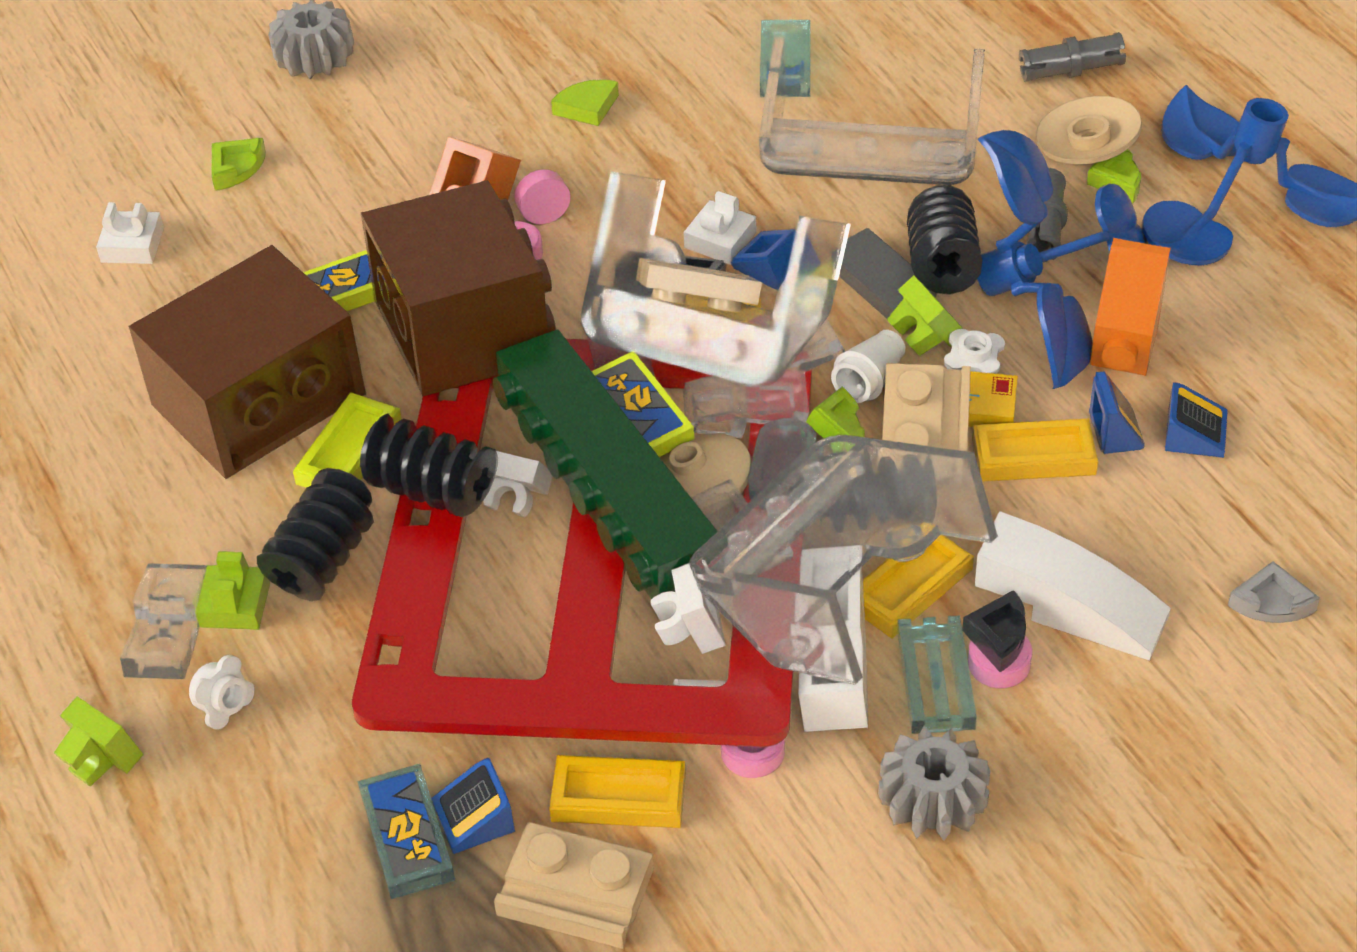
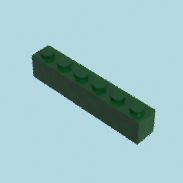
M557 329L496 351L499 376L493 378V388L498 402L504 410L511 408L515 413L526 441L529 444L536 442L543 451L544 459L551 475L555 479L562 477L566 482L581 515L589 514L597 524V530L604 547L610 553L616 551L625 562L628 577L637 591L645 590L651 599L664 592H676L672 569L694 561L710 589L726 584L725 542L723 537L562 333Z

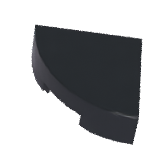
M1014 590L963 617L962 631L999 672L1008 668L1017 659L1025 641V607Z

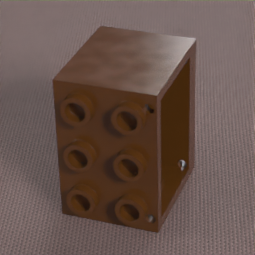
M488 180L361 212L374 301L422 396L498 376L496 351L556 330L553 314L545 301V293L552 291L548 267L543 259H535L525 228L517 229L510 203L506 198H498Z
M273 245L128 326L151 405L225 479L333 415L350 392L361 396L366 394L350 314Z

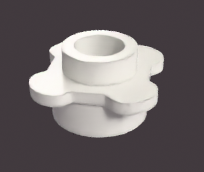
M957 329L950 334L949 343L952 345V349L944 357V365L947 369L962 370V366H971L970 371L994 374L999 372L1000 362L997 360V356L1005 347V341L1000 335L996 333L986 334L981 331H968L966 329Z
M225 655L219 662H210L203 665L194 674L189 687V696L192 704L197 709L206 713V725L216 730L225 727L229 721V716L240 711L243 706H247L254 696L253 683L244 679L240 671L241 661L233 655Z

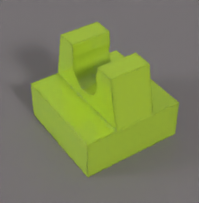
M913 275L898 289L904 298L887 318V321L901 335L905 334L912 326L917 325L914 332L905 341L919 356L942 341L951 347L952 345L949 343L950 334L957 329L963 328Z
M218 551L217 565H207L195 610L199 627L259 630L270 581L261 573L259 567L248 566L243 552Z
M78 696L60 715L70 727V730L56 748L54 754L70 766L68 770L75 777L90 787L113 765L128 774L144 755L122 726Z

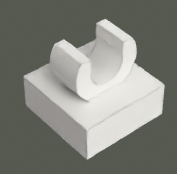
M718 191L715 194V202L709 200L684 231V248L716 260H724L725 263L731 265L733 257L756 234V216L739 211V200L737 197Z
M108 202L102 219L103 228L96 246L100 262L153 264L164 229L160 212H147L142 203H135L133 211H117L115 202Z
M496 451L498 454V467L494 482L483 501L484 505L490 509L497 510L501 496L505 492L512 490L516 493V501L512 512L518 516L526 517L533 504L530 491L548 495L553 476L549 469L539 461Z
M694 561L672 569L676 592H664L651 600V606L660 619V622L655 624V629L665 645H674L682 642L691 634L702 654L726 646L717 600L696 562Z

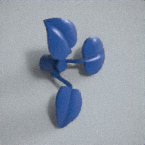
M1185 85L1174 96L1165 111L1161 124V133L1165 143L1175 152L1190 159L1202 160L1212 155L1218 159H1224L1226 156L1235 157L1208 209L1203 214L1192 205L1184 202L1161 201L1155 203L1146 211L1142 220V231L1149 244L1171 248L1170 259L1188 265H1208L1221 260L1231 248L1233 241L1231 230L1212 219L1216 216L1243 162L1262 164L1276 153L1278 183L1280 186L1288 189L1285 196L1286 205L1301 218L1325 227H1340L1357 221V183L1315 165L1295 164L1289 170L1287 169L1286 152L1290 141L1281 136L1289 114L1280 103L1266 98L1252 99L1247 102L1243 115L1238 122L1229 114L1202 100L1188 85Z
M1011 130L991 132L978 138V141L990 155L1005 198L1014 215L1023 224L1008 237L996 241L997 249L981 254L982 268L977 280L982 290L989 296H996L1011 291L1013 296L1024 293H1037L1038 316L1051 369L1053 389L1068 384L1087 367L1091 359L1093 342L1086 316L1076 298L1073 296L1064 297L1063 289L1059 284L1033 283L1036 276L1042 273L1043 262L1107 241L1110 253L1113 238L1147 244L1141 227L1137 224V215L1127 193L1119 185L1107 184L1098 189L1095 197V210L1103 230L1102 232L1040 253L1033 244L1025 245L1023 242H1020V239L1048 216V209L1044 202L1049 200L1053 194L1051 175L1042 152L1030 138Z

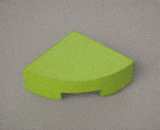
M589 80L571 85L559 92L551 100L552 115L599 126L619 96L618 82L612 80Z
M263 138L212 143V181L215 191L238 185L249 179L259 170L266 155Z
M1127 149L1113 158L1094 163L1088 170L1087 185L1099 189L1107 184H1116L1127 193L1132 204L1136 201L1140 190L1141 172H1139L1137 165L1133 161V154L1130 150Z
M843 386L815 407L805 420L812 429L847 460L853 455L865 436V430L860 426L856 415L859 409L857 402Z

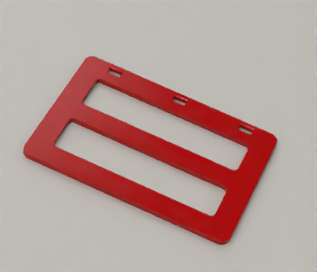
M566 339L591 371L634 351L663 388L743 390L753 395L748 444L753 471L750 481L744 489L727 682L719 687L617 683L611 679L626 572L625 562L616 551L610 553L604 547L597 530V524L589 514L581 515L574 502L546 673L541 678L534 680L437 675L435 670L467 516H455L450 514L447 509L440 510L430 507L426 501L421 503L410 500L405 494L399 496L353 692L352 709L356 722L365 729L376 731L768 747L782 742L789 733L791 718L799 558L802 542L809 425L805 420L810 414L812 382L811 354L806 349L795 345L649 343V341ZM494 377L455 387L458 388L456 401H438L440 392L423 396L416 428L418 429L425 425L434 428L437 436L443 432L452 434L457 440V445L464 439L473 441L477 446L478 453L481 449ZM413 509L431 511L429 525L410 526ZM383 645L402 647L398 665H378Z

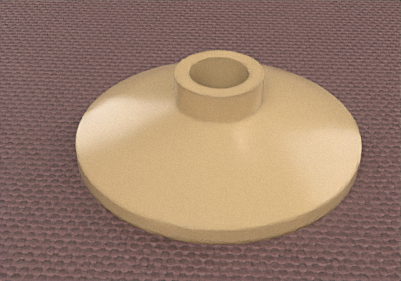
M1110 96L1078 98L1059 105L1044 116L1036 130L1037 144L1044 155L1061 163L1091 164L1101 162L1121 154L1136 142L1142 129L1141 116L1136 107L1123 99Z
M722 433L694 435V440L680 444L669 453L659 457L706 517L719 512L737 499L748 485L753 471L752 458L747 447L737 438Z

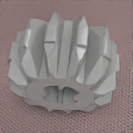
M310 0L307 4L302 5L293 2L292 9L277 11V19L269 23L270 32L268 35L273 58L277 61L279 68L288 69L290 76L306 73L309 79H311L315 73L322 72L330 75L332 67L341 68L346 66V58L353 54L354 38L350 20L346 16L345 10L335 8L332 1L316 4L315 0Z
M924 725L918 734V741L900 734L898 741L895 743L894 752H885L880 764L882 780L879 781L878 794L880 800H882V805L890 807L889 816L892 818L893 825L912 821V831L916 839L927 828L936 829L943 841L950 834L951 825L969 832L971 825L975 822V814L984 813L989 800V789H987L990 781V768L988 767L987 760L978 758L979 750L976 748L975 740L956 744V735L952 727L943 737H933Z

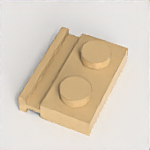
M639 258L636 280L647 288H653L652 298L685 303L687 294L708 297L707 307L732 312H740L742 303L758 305L762 282L745 274Z
M886 363L881 462L885 454L894 453L903 468L907 453L917 450L922 455L927 466L928 457L932 450L936 459L939 477H957V481H966L971 366H962V370L944 369V365Z
M527 822L505 874L503 889L495 897L496 915L624 949L627 941V931L630 924L635 920L654 870L653 854Z

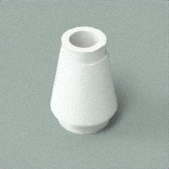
M882 330L871 338L841 353L834 362V369L831 374L835 390L837 391L843 386L857 403L876 399L885 387L886 363H899L905 354L904 341L894 331Z

